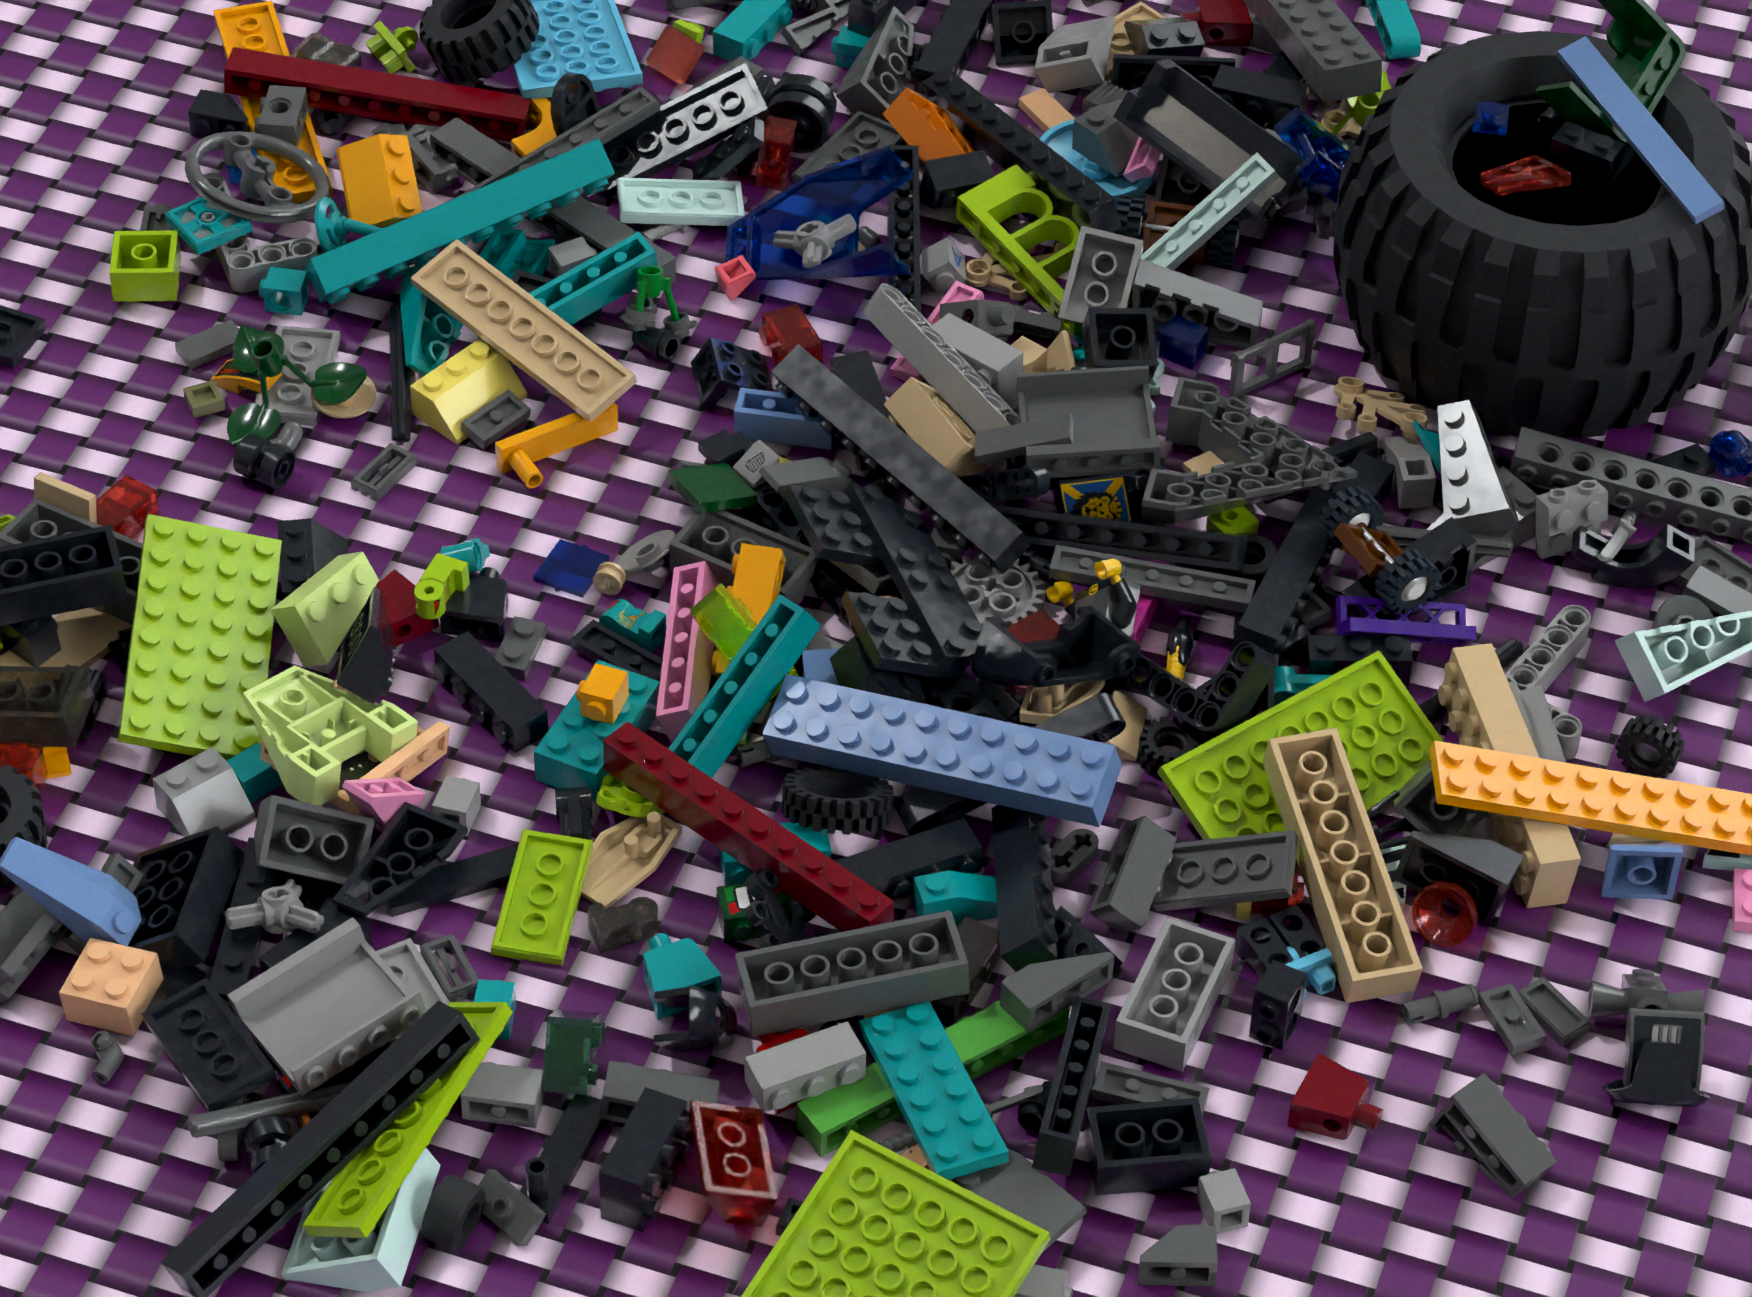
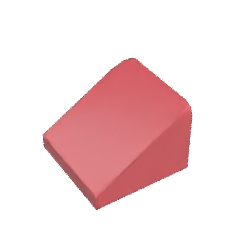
M743 255L714 267L717 283L730 301L737 298L756 278V273Z

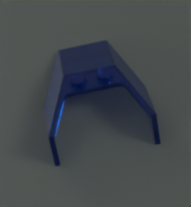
M888 146L807 174L727 227L725 262L743 255L756 273V278L753 281L910 275L911 269L884 243L858 252L859 218L862 212L913 179L914 172ZM846 214H851L857 224L854 232L835 241V247L832 248V254L828 258L821 261L820 265L812 268L803 267V257L798 255L795 250L780 249L773 245L775 232L778 230L796 231L799 226L806 222L821 221L827 225Z

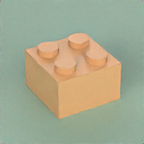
M90 937L59 991L66 1020L134 1036L143 1020L141 1013L146 1011L164 979L157 953Z

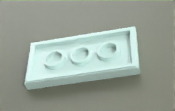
M617 178L620 222L744 227L745 214L741 182Z

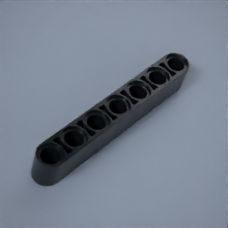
M1100 693L1033 728L1105 743L1119 735L1125 729L1126 722L1110 694ZM916 787L901 795L895 801L894 808L908 834L912 836L945 825L988 802Z

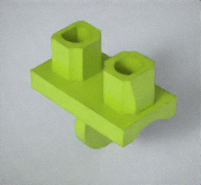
M381 21L374 24L373 27L377 34L367 40L365 44L371 54L376 59L379 58L385 70L390 74H393L402 67L408 73L415 70V65L407 57V51L416 49L418 33L412 27L407 26L403 28L398 27L395 30V35H393Z

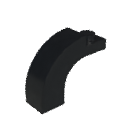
M1669 524L1646 542L1623 545L1611 561H1600L1597 558L1610 540L1582 525L1573 532L1572 557L1591 566V578L1606 585L1623 588L1651 587L1674 579L1694 563L1695 538Z

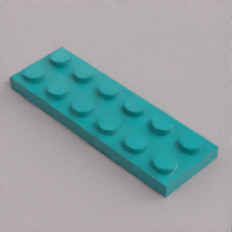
M930 1001L859 1020L860 1032L932 1172L950 1180L1009 1162V1151Z

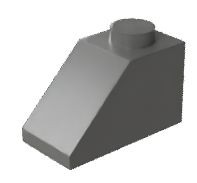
M1190 1224L1174 1227L1140 1255L1138 1285L1215 1286L1218 1267L1216 1226Z

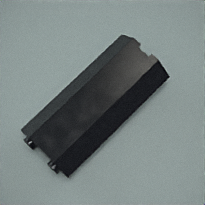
M1169 58L1155 63L1140 88L1128 91L1113 115L1114 118L1212 191L1219 187L1253 155L1258 153L1276 171L1279 177L1240 211L1257 225L1275 220L1283 206L1297 191H1302L1310 180L1308 174L1313 167L1312 164Z

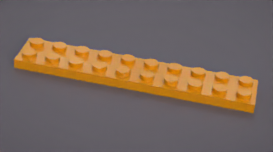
M272 1L213 10L214 20L227 61L233 47L290 57ZM238 95L243 113L248 118L249 132L255 133L256 116H261V99ZM308 113L298 148L312 156L323 167L330 182L328 197H333V187ZM256 149L258 155L267 157L275 163L276 170L273 182L276 186L286 188L292 193V203L308 201L314 196L316 192L314 182L303 169L277 154Z
M1435 740L1429 749L1437 804L1752 856V794Z

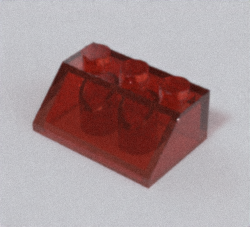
M691 1100L689 1110L703 1196L726 1223L762 1227L778 1200L762 1109Z

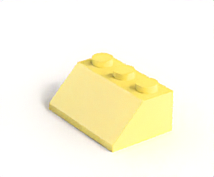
M479 338L410 385L412 414L458 445L468 438L461 431L463 420L508 389L520 400L527 397V391L506 357Z

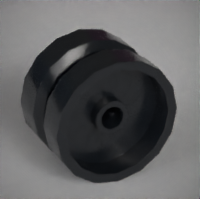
M795 74L784 77L777 82L772 90L767 105L771 115L763 119L764 131L776 146L786 151L800 154L813 152L825 142L830 130V124L836 113L837 100L833 91L823 81L813 76Z

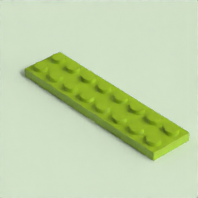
M506 1002L449 1003L448 1006L463 1013L480 1039L333 1178L302 1225L309 1236L367 1238L374 1230L377 1221L388 1204L394 1199L401 1184L412 1171L414 1164L426 1146L431 1142L444 1118L448 1116L451 1107L466 1088L468 1081L479 1064L485 1059L490 1047L498 1035L501 1034L505 1024L513 1014V1011Z

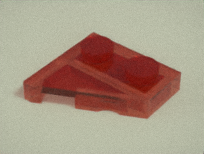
M1537 155L1480 173L1481 185L1497 195L1572 185L1571 172Z

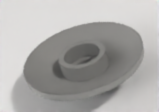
M662 530L646 536L627 549L619 558L617 564L626 573L638 572L646 569L647 572L657 570L665 562L663 557L670 550L669 543L676 536L675 532L672 530Z

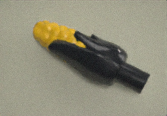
M1187 617L1178 618L1176 628L1169 632L1166 642L1165 669L1180 679L1184 677L1183 675L1185 674L1194 645L1193 635L1189 631L1191 620Z

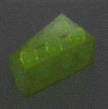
M722 583L690 609L700 631L729 662L733 660L757 626V623L750 617L752 612L741 599L738 598L736 600ZM792 666L787 674L798 676L794 666ZM784 679L777 687L775 692L772 694V696L769 698L767 703L779 693Z

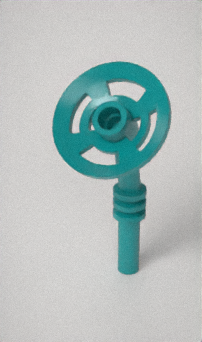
M329 197L320 198L316 204L315 228L324 253L345 245L346 235L349 232L367 236L383 229L353 219H347L345 216H342L337 204ZM329 206L332 212L328 218H325L326 210Z

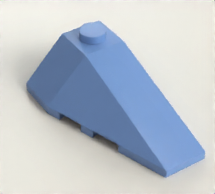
M18 837L12 838L0 859L1 872L85 943L91 937L128 946L142 921L137 898L107 873Z

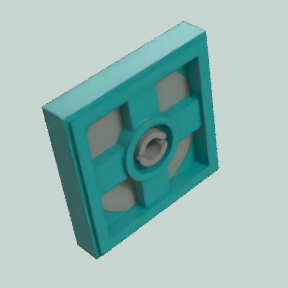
M202 197L165 212L166 222L173 230H178V235L197 255L253 231L252 223L249 220L227 213L210 204Z

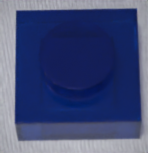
M1477 101L1473 132L1505 136L1510 105Z

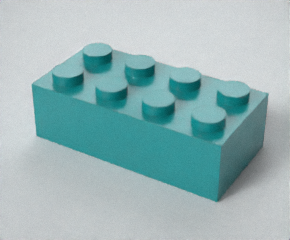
M600 660L596 663L628 672L629 696L615 723L609 724L581 716L580 701L576 699V691L534 750L536 781L555 788L591 787V801L596 802L603 778L608 774L604 770L603 740L627 721L646 733L656 718L660 682Z

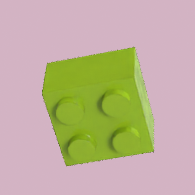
M178 230L114 231L109 272L113 302L177 301L181 267Z

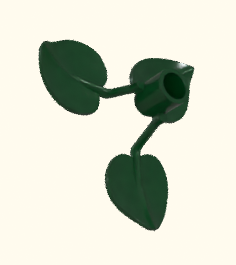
M241 325L234 344V364L236 369L242 374H258L263 402L261 406L256 403L245 404L231 414L227 423L230 445L238 447L242 439L251 433L266 439L271 438L276 433L281 422V416L277 410L268 409L269 397L266 376L275 377L279 375L284 365L309 387H315L314 397L318 402L326 405L340 404L352 397L366 379L367 371L355 364L333 362L319 367L315 372V380H311L293 365L286 355H283L285 344L278 334Z

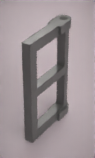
M1310 318L1294 328L1247 349L1232 353L1229 396L1238 398L1310 365L1313 340L1316 337L1317 326L1315 321ZM1301 335L1299 358L1277 367L1279 345ZM1267 351L1265 373L1243 383L1245 360Z

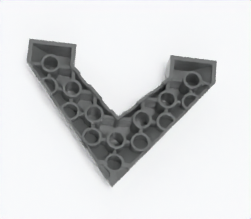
M1179 377L1170 406L1165 441L1174 442L1179 446H1198L1204 452L1210 450L1224 464L1213 466L1211 473L1198 476L1196 471L1183 474L1152 468L1142 499V519L1151 520L1156 524H1179L1279 496L1357 478L1358 472L1349 466H1338L1334 463L1333 456L1315 445L1305 442L1303 438L1269 417L1263 416L1258 418L1251 413V406L1233 396L1227 399L1219 394L1220 388L1213 383ZM1269 470L1275 474L1274 478L1268 477Z

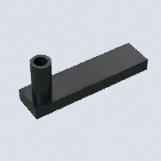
M576 1092L541 1155L528 1160L525 1165L526 1181L520 1192L546 1213L542 1221L549 1224L607 1121L598 1118L601 1099Z

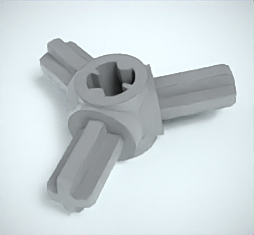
M846 214L827 225L821 221H810L799 226L796 231L778 230L774 233L773 245L780 249L795 250L798 255L803 257V267L810 268L811 272L817 270L821 261L832 254L835 241L854 232L857 224L851 214Z
M288 879L285 885H281V887H272L264 890L262 897H258L257 903L228 908L225 913L229 929L261 924L262 928L267 932L275 934L293 931L296 927L317 933L324 923V917L316 911L304 908L303 903L299 900L302 887L296 885L293 879Z

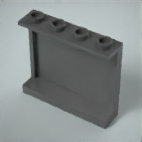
M1149 366L1017 374V400L1020 423L1071 413L1074 420L1073 443L1026 446V455H1024L1026 467L1042 466L1046 469L1050 478L1118 474L1141 467L1148 468L1149 472H1151L1152 468L1160 469L1161 446L1160 439L1156 436L1149 390Z

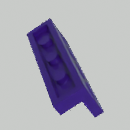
M1342 595L1336 597L1337 635L1410 636L1411 643L1464 646L1477 640L1476 626H1466L1465 604L1428 602L1424 607L1420 604L1418 610L1428 620L1424 623L1410 622L1406 617L1407 615L1402 613L1396 614L1381 598ZM1347 605L1357 606L1365 617H1350L1347 619ZM1381 607L1388 608L1397 619L1382 620L1378 619L1374 614ZM1444 612L1455 613V625L1441 624L1438 618Z

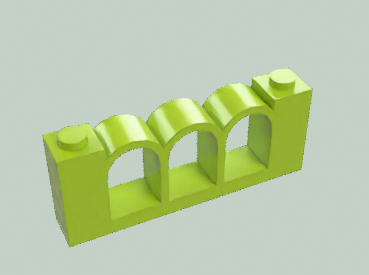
M1016 164L960 195L957 199L956 218L1047 312L1058 316L1064 290L1054 278L1070 270L1080 230L1070 219L1059 215H1052L1053 206L1048 195L1035 189L1036 183L1032 177ZM1018 213H1031L1040 218L1011 235L999 224ZM1047 240H1056L1067 246L1039 263L1026 252ZM1133 290L1128 305L1132 303ZM1063 320L1064 329L1072 337H1074L1073 334L1082 332L1083 324Z

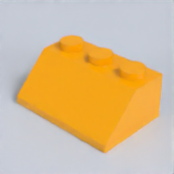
M377 134L338 147L336 152L349 219L386 228L422 213L407 135Z

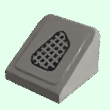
M758 440L733 466V471L751 487L756 488L766 482V479L758 472L762 466L779 464L780 459L773 450L761 440Z

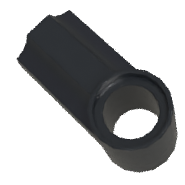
M591 787L555 789L557 820H560V835L591 840Z

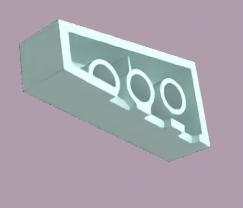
M1752 611L1724 615L1707 620H1696L1685 624L1668 625L1646 631H1635L1615 640L1644 702L1666 694L1752 650Z

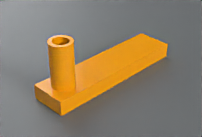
M615 402L612 403L591 423L575 412L495 442L497 468L502 474L514 470L527 488L539 486L543 481V475L533 462L618 431V406Z

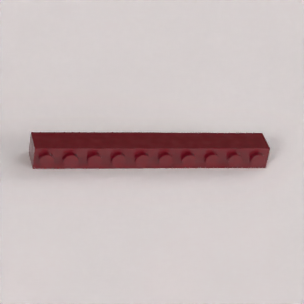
M236 47L232 48L224 68V93L261 99L267 96L270 85L305 87L307 104L310 108L411 125L419 124L442 127L457 117L468 125L473 126L485 136L505 141H511L526 134L530 124L531 98L523 99V96Z
M628 721L603 740L605 771L753 872L765 868L773 870L779 879V885L777 886L779 890L839 931L844 932L893 922V900Z

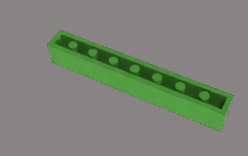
M995 1001L988 1008L972 1016L963 1017L956 1024L944 1030L970 1079L973 1080L1066 1033L1070 1008L1068 1007L1028 1033L1000 1006V1001ZM876 1062L866 1067L865 1078L859 1079L853 1084H845L830 1089L821 1095L805 1098L796 1104V1127L820 1157L840 1148L851 1130L863 1136L903 1116Z

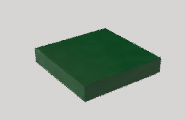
M727 463L668 470L667 481L698 513L751 507L757 503L758 495Z

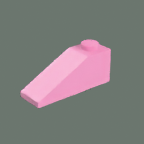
M399 777L345 780L342 786L365 817L375 819L374 827L380 832L384 831L404 802L420 808L426 793Z

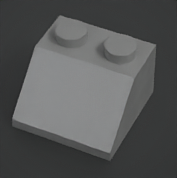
M214 747L153 778L157 808L183 837L216 826L226 833L255 817V812L233 768Z

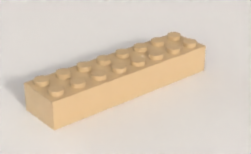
M1492 643L1452 648L1449 663L1445 664V677L1443 684L1439 686L1438 697L1440 704L1447 709L1449 726L1452 732H1456L1459 745L1539 758ZM1489 812L1494 838L1496 840L1499 839L1501 845L1524 856L1514 878V888L1516 893L1522 896L1526 908L1567 903L1581 861L1568 826Z
M1337 728L1269 739L1263 765L1286 831L1294 830L1298 835L1296 861L1326 948L1333 955L1332 965L1345 1003L1415 991L1423 969Z

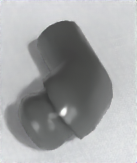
M99 1031L91 1040V1044L96 1048L95 1052L100 1060V1063L92 1073V1077L96 1082L106 1085L122 1063L124 1054L115 1037L110 1036L107 1031Z

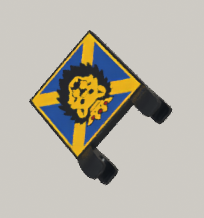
M1141 467L1125 473L1059 480L1063 510L1065 513L1156 524L1147 519H1133L1128 488H1146L1150 476L1149 470L1146 467Z

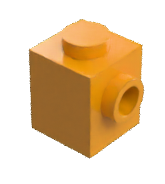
M595 663L586 681L581 680L577 689L576 699L580 701L581 716L595 721L614 724L629 696L628 672Z

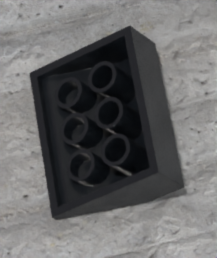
M218 826L138 853L133 866L143 874L133 892V895L137 898L142 921L128 946L157 953L161 969L180 970L193 965H199L205 962L209 954L210 945L219 927L221 915L229 900V893L235 877L239 873V866L244 852Z

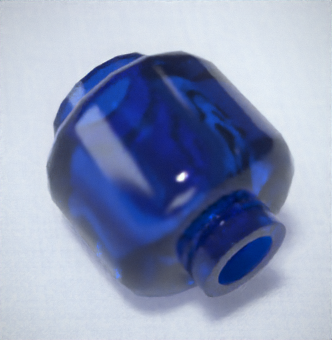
M1721 431L1712 438L1708 446V455L1717 463L1716 468L1726 477L1745 476L1752 471V442L1740 431Z

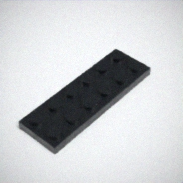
M747 63L661 105L658 112L603 144V148L615 172L609 178V184L603 187L604 190L602 192L605 197L608 198L617 193V178H648L734 134L741 124H746L753 117L756 116L762 120L770 116L771 113Z

